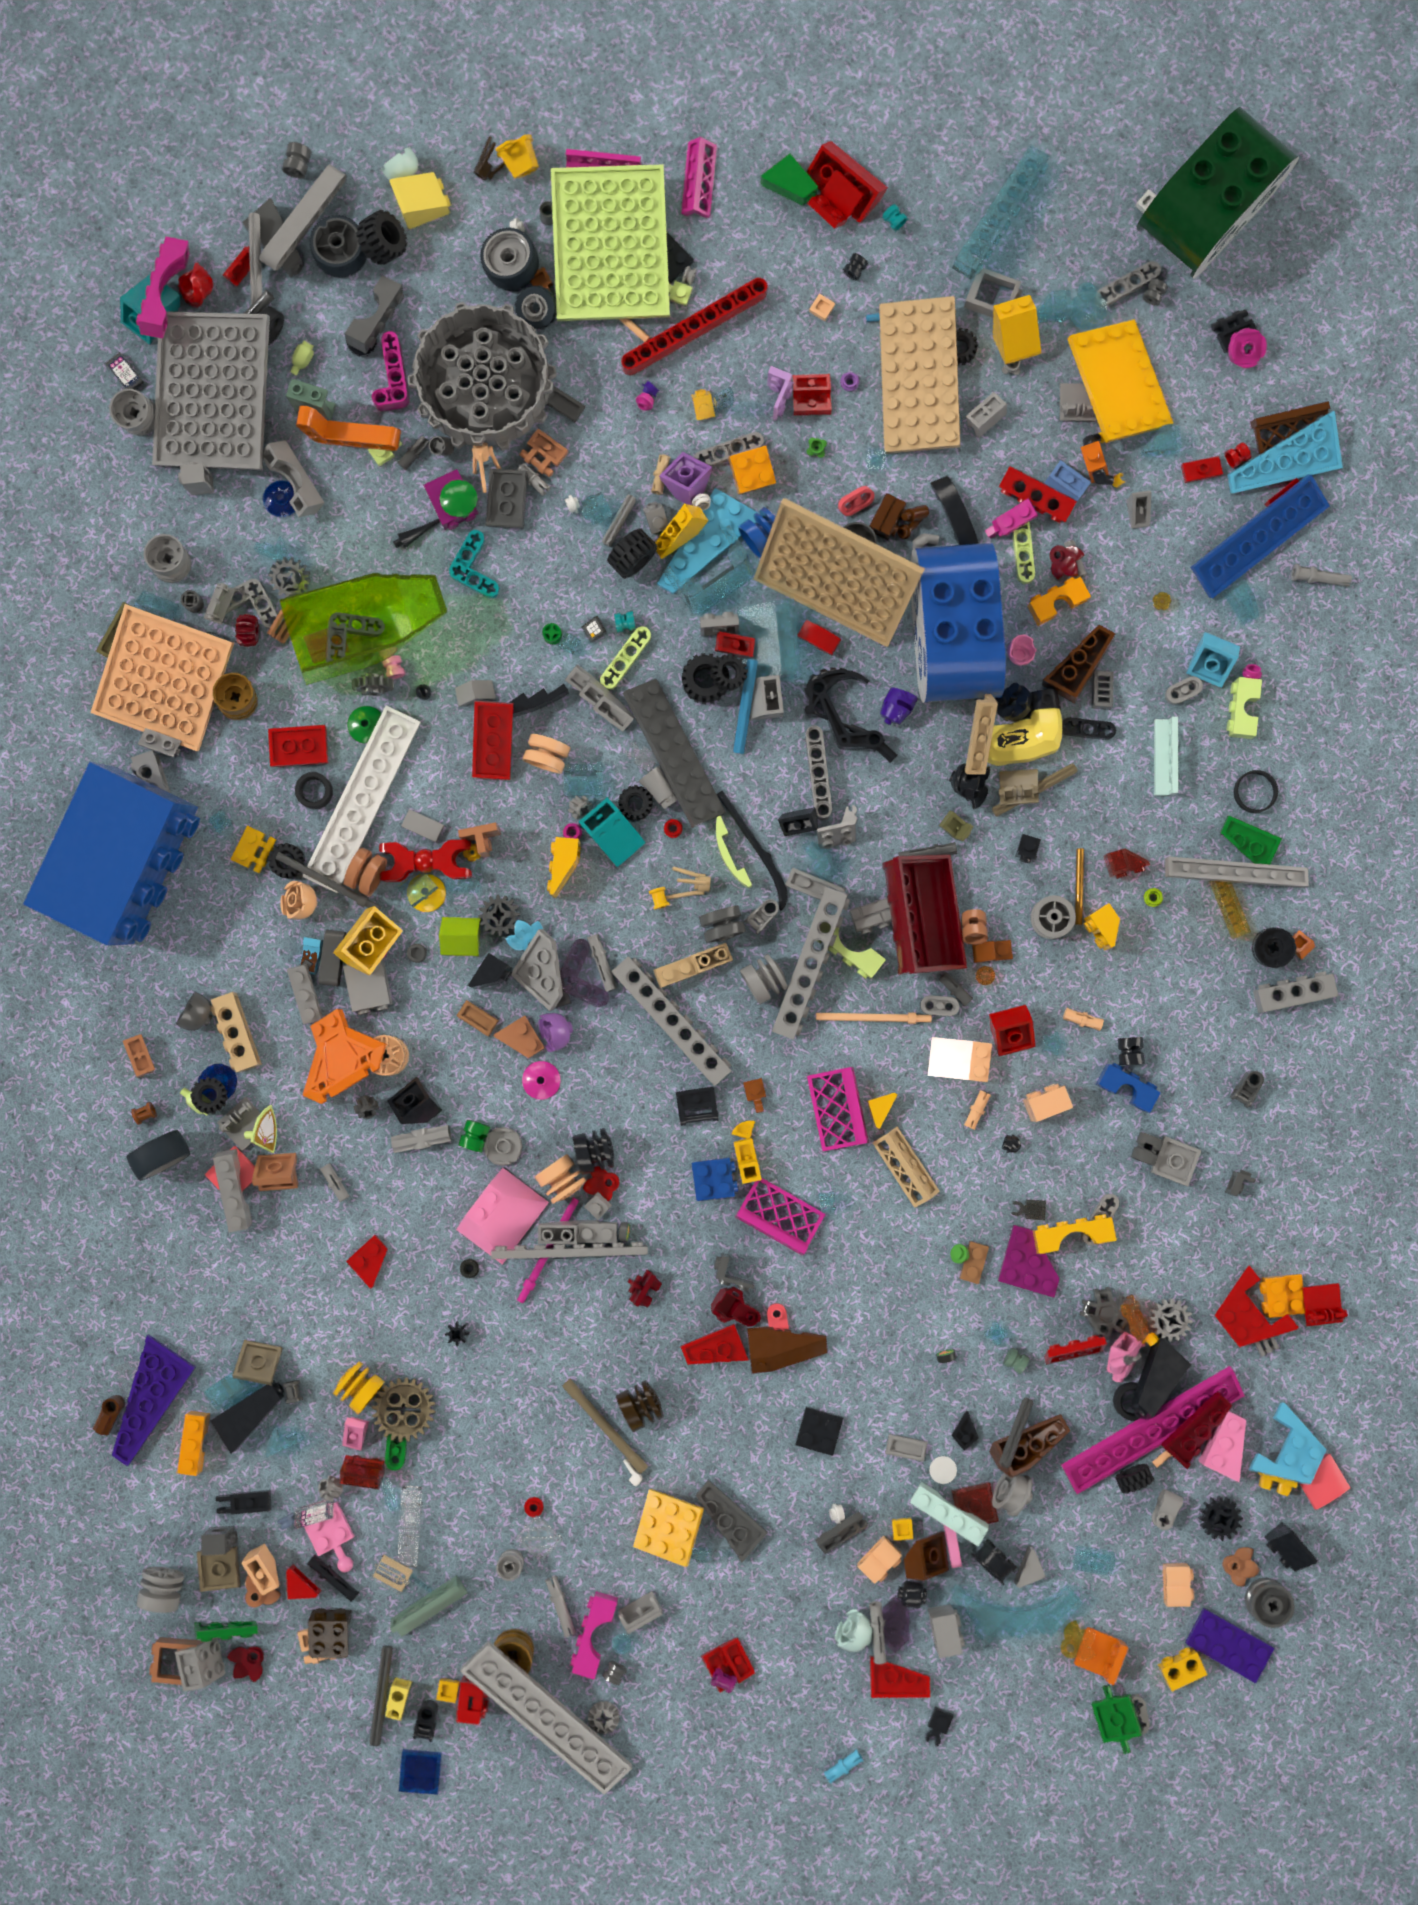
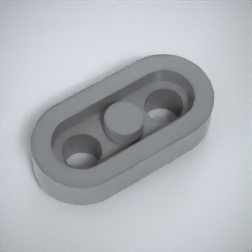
M1191 676L1170 686L1165 692L1167 702L1177 705L1198 695L1203 688L1202 681L1198 677ZM1189 684L1194 685L1195 689L1190 690ZM1172 692L1177 693L1178 697L1173 698Z
M929 995L921 1000L920 1008L927 1015L953 1016L959 1010V1003L953 997ZM927 1002L933 1003L932 1009L926 1007ZM947 1003L952 1005L950 1011L945 1008Z

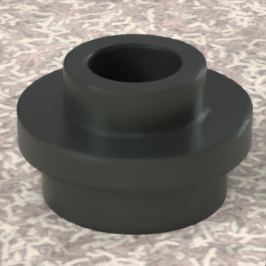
M466 1259L460 1265V1273L465 1278H473L479 1272V1264L474 1259ZM467 1265L473 1266L472 1272L466 1270Z

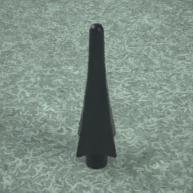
M436 519L420 527L397 534L399 538L393 541L394 546L397 549L403 545L406 549L422 534L437 525L440 520Z

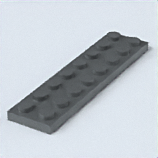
M657 679L625 690L622 694L691 827L694 828L726 813Z

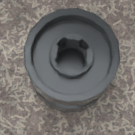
M289 142L285 153L287 159L283 161L282 171L290 177L304 179L312 151L301 143Z
M1140 1132L1136 1141L1138 1146L1134 1147L1131 1158L1155 1166L1158 1158L1156 1153L1161 1150L1164 1140ZM1144 1144L1153 1146L1152 1150L1143 1148Z

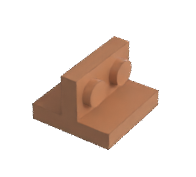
M495 822L460 829L458 833L461 840H476L478 854L485 858L490 857L489 851H492L491 841L488 837L501 835V830Z
M297 1154L258 1155L252 1177L253 1186H258L259 1191L298 1188L299 1183L295 1169Z

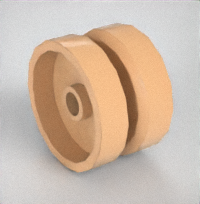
M531 734L528 744L533 749L525 750L522 760L532 766L562 774L565 763L559 758H567L571 748L553 738Z

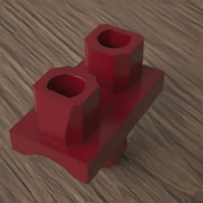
M646 1269L643 1276L638 1274L635 1280L628 1279L627 1282L631 1284L628 1292L632 1293L629 1300L637 1307L641 1305L648 1308L653 1299L647 1295L648 1290L651 1288L657 1292L662 1283L651 1271Z

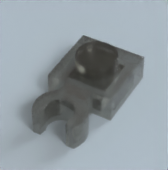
M1026 1199L1025 1205L1019 1201H1012V1204L1019 1206L1017 1212H1011L1012 1215L1019 1216L1025 1213V1219L1045 1220L1046 1200Z

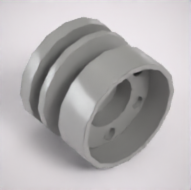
M131 388L123 389L113 396L109 410L110 416L117 425L136 436L147 435L154 430L155 404L150 399Z
M160 534L147 542L144 548V559L158 579L167 583H175L188 575L191 570V558L176 537L169 534Z
M769 954L764 955L766 965L763 964L761 959L757 960L758 970L751 964L740 970L744 981L759 1005L771 999L769 989H772L777 995L780 994L777 987L778 984L784 991L788 989L781 968Z
M148 1567L143 1569V1579H141L140 1584L144 1588L138 1592L137 1607L158 1613L177 1611L181 1595L176 1591L181 1590L183 1587L181 1582L184 1580V1573L167 1567Z

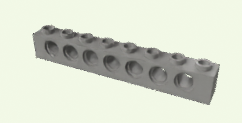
M829 886L825 887L772 1032L793 1040L796 1035H800L803 1028L800 1022L802 1017H807L810 1007H807L809 999L813 1001L816 989H813L815 982H820L823 971H820L822 964H827L830 956L827 950L829 945L833 946L837 935H834L836 927L840 928L844 918L841 917L842 910H847L850 902V899L847 898L848 893ZM829 904L837 906L838 911L836 914L828 913L827 906ZM821 923H829L831 930L823 932L820 929ZM816 940L824 943L823 950H816L813 944ZM810 958L815 959L817 967L809 968L807 960ZM803 976L808 977L811 981L810 985L803 986L800 983V978ZM799 994L803 996L804 1002L796 1004L793 1000L794 995ZM788 1013H795L797 1020L790 1022L787 1019Z
M628 956L611 972L705 1077L716 1086L731 1072L730 1067L732 1065L725 1057L721 1059L716 1054L719 1051L712 1043L708 1045L703 1040L706 1036L699 1028L696 1031L691 1026L693 1023L686 1014L682 1016L678 1012L680 1007L673 1000L669 1002L666 999L667 993L663 988H660V986L657 988L652 983L654 978L648 972L644 974L639 969L642 965L635 957L631 960ZM633 972H637L640 975V979L636 983H632L629 980V976ZM646 986L651 987L653 990L650 997L642 995V989ZM657 1001L665 1002L666 1007L663 1011L655 1009ZM670 1015H676L679 1019L678 1023L674 1026L669 1025L667 1022ZM684 1029L691 1031V1037L688 1040H683L680 1037V1033ZM701 1043L704 1046L702 1054L694 1053L693 1047L695 1044ZM711 1057L717 1060V1066L713 1069L706 1066L707 1059Z

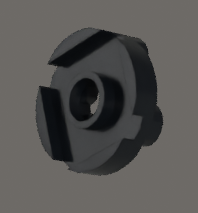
M1013 683L1004 689L1002 697L995 698L998 703L996 712L1005 721H1019L1030 712L1033 696L1025 686Z

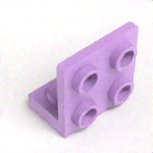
M771 366L768 371L767 386H770L769 388L775 392H780L773 411V420L777 421L778 416L782 417L784 413L786 399L789 400L791 397L794 382L791 381L792 374Z

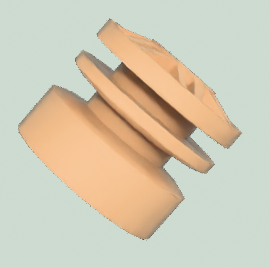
M380 1035L374 1037V1039L387 1044L385 1052L387 1050L389 1058H382L379 1070L374 1073L385 1076L399 1074L409 1062V1051L406 1044L395 1036Z
M568 1154L535 1176L541 1187L548 1184L551 1185V1188L546 1193L547 1196L554 1191L556 1192L557 1196L550 1200L552 1204L568 1198L578 1191L586 1181L584 1177L577 1182L574 1177L581 1173L580 1171L569 1172L575 1163Z

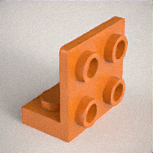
M1087 1627L1074 1664L1103 1676L1107 1683L1115 1685L1129 1647L1120 1639Z

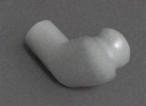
M921 534L913 540L912 548H922L925 544L938 545L939 535Z

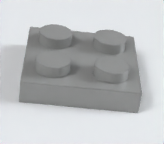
M1163 1136L1162 1148L1157 1152L1156 1164L1152 1166L1150 1172L1188 1187L1202 1150Z

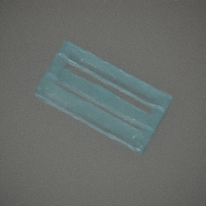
M731 387L714 394V410L716 414L720 413V408L723 411L726 410L728 404L730 407L733 406L734 392Z

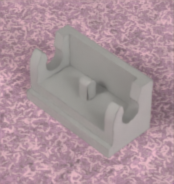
M993 392L966 415L968 427H973L975 435L980 438L1007 415V404Z
M653 1591L621 1608L618 1612L627 1634H630L661 1616L663 1609Z

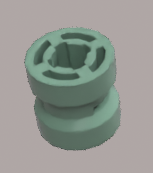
M1012 1347L1005 1356L1003 1364L1007 1367H1014L1015 1372L1022 1374L1030 1358L1024 1354L1020 1355L1018 1350Z

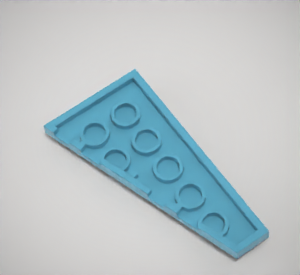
M1335 411L1329 412L1229 473L1230 493H1237L1343 468Z
M715 488L710 495V507L703 511L709 521L697 536L678 548L657 585L675 594L698 572H701L711 561L715 560L741 537L738 526L748 519L756 524L754 514L758 512Z

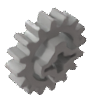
M1169 1298L1168 1303L1165 1299H1162L1161 1305L1155 1303L1157 1309H1151L1150 1311L1154 1315L1148 1318L1153 1321L1150 1327L1156 1328L1153 1333L1156 1335L1160 1334V1338L1164 1339L1167 1336V1340L1172 1342L1173 1337L1179 1341V1335L1186 1337L1184 1331H1190L1191 1328L1187 1325L1188 1323H1193L1192 1320L1188 1319L1192 1315L1191 1312L1185 1311L1188 1308L1187 1305L1181 1306V1301L1179 1300L1174 1303L1172 1298ZM1170 1307L1168 1311L1162 1312L1163 1309ZM1180 1313L1182 1314L1183 1322L1179 1317ZM1164 1316L1173 1318L1177 1324L1169 1322ZM1158 1318L1161 1319V1322H1162V1326H1161V1327L1159 1326ZM1179 1328L1177 1331L1171 1332L1172 1329Z

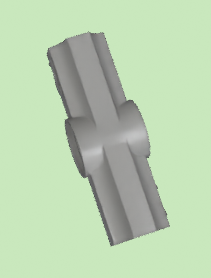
M449 1125L430 1129H418L411 1131V1133L391 1137L394 1153L411 1149H423L432 1147L434 1144L452 1141Z

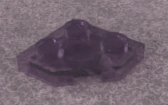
M895 1595L882 1607V1616L885 1620V1626L883 1627L885 1644L894 1653L909 1640L910 1620L909 1609L901 1604V1600Z

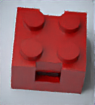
M463 1675L460 1683L456 1722L480 1725L482 1718L485 1719L486 1712H488L489 1700H486L488 1695L465 1675Z

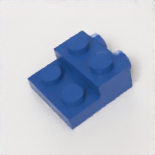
M730 1157L692 1162L696 1201L734 1197V1192H738L737 1180L733 1181L732 1173L736 1172L734 1161H730Z

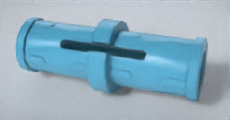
M857 1749L843 1760L840 1758L836 1765L824 1772L830 1784L843 1774L847 1775L850 1773V1769L863 1762V1758L858 1754Z

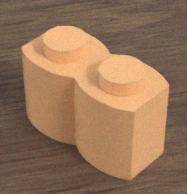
M883 1536L857 1563V1567L874 1584L878 1581L882 1582L888 1575L887 1571L891 1567L895 1568L902 1559L900 1557L902 1554Z
M1163 1563L1164 1604L1167 1607H1191V1601H1194V1591L1190 1588L1194 1574L1193 1569H1190L1187 1563Z

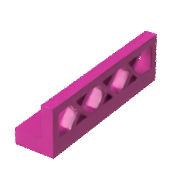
M702 137L688 142L681 214L689 216L696 213L702 217L709 218L717 145ZM705 146L710 148L709 157L705 152ZM704 163L708 168V175L703 170ZM702 182L706 186V193H704L701 187ZM701 199L705 205L704 210L699 208Z
M566 149V168L641 165V156Z

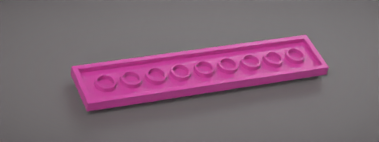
M1228 1366L1162 1405L1153 1418L1146 1420L1140 1418L1061 1464L1076 1494L1081 1493L1159 1447L1162 1442L1217 1391L1231 1404L1244 1397L1245 1395L1234 1370Z

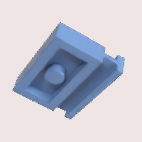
M1060 460L1044 484L1078 501L1091 482Z

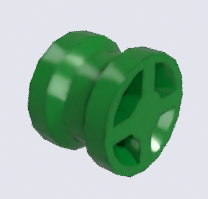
M554 623L544 626L542 635L545 642L551 645L559 643L562 639L560 627Z

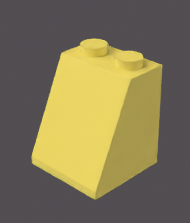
M434 172L389 180L409 230L450 214L448 207L451 206L448 196L443 195V183L440 178H436Z

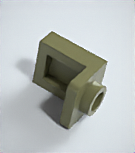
M950 810L939 824V827L952 838L962 842L970 836L971 830L974 827Z

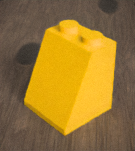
M1030 295L993 306V339L1005 365L1041 354L1037 310Z

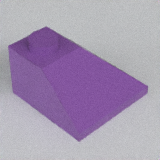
M682 452L659 477L677 500L692 505L695 496L704 493L712 467Z

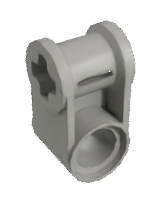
M772 899L764 901L744 922L749 923L758 935L777 915L779 911L778 903ZM768 903L776 906L774 913L769 914L765 911V906Z
M1163 1489L1151 1517L1153 1524L1162 1530L1170 1529L1182 1506L1183 1497ZM1160 1517L1166 1518L1165 1522L1159 1521Z

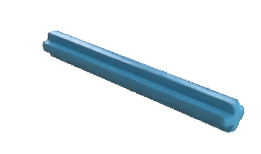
M747 659L746 661L747 666L745 669H748V673L746 674L747 678L743 682L733 752L737 754H744L758 665V661L754 659Z

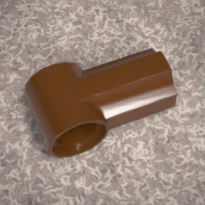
M113 1395L102 1403L101 1412L93 1426V1430L96 1433L105 1436L110 1434L120 1411L125 1406V1400L122 1396ZM111 1401L116 1404V1410L110 1406Z

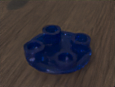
M221 1063L208 1066L198 1078V1082H200V1079H206V1077L210 1079L216 1078L222 1082L227 1090L228 1099L237 1088L235 1072L229 1066ZM206 1089L202 1093L211 1101H214L217 1097L214 1089Z

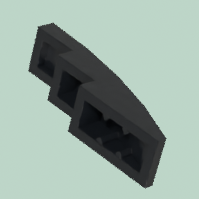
M563 684L547 694L544 688L530 698H527L522 693L509 702L514 703L513 717L531 713L553 704L568 695L569 691Z

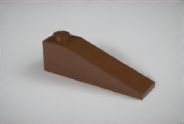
M768 1326L747 1328L752 1374L772 1372L828 1353L825 1335L806 1332L796 1334L791 1333V1330L787 1329L783 1332Z
M1061 1414L1025 1428L1012 1463L1008 1468L1001 1466L999 1461L1009 1435L994 1441L989 1452L998 1469L1013 1478L1029 1471L1070 1433V1429Z

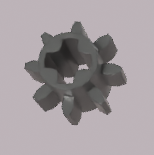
M367 1095L359 1097L356 1100L357 1105L353 1106L359 1118L364 1119L374 1117L376 1115L375 1110L379 1109V1105L374 1097Z

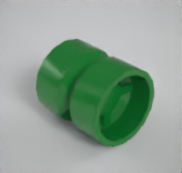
M467 1119L463 1129L465 1134L461 1135L458 1145L482 1153L485 1145L483 1139L488 1136L490 1126Z

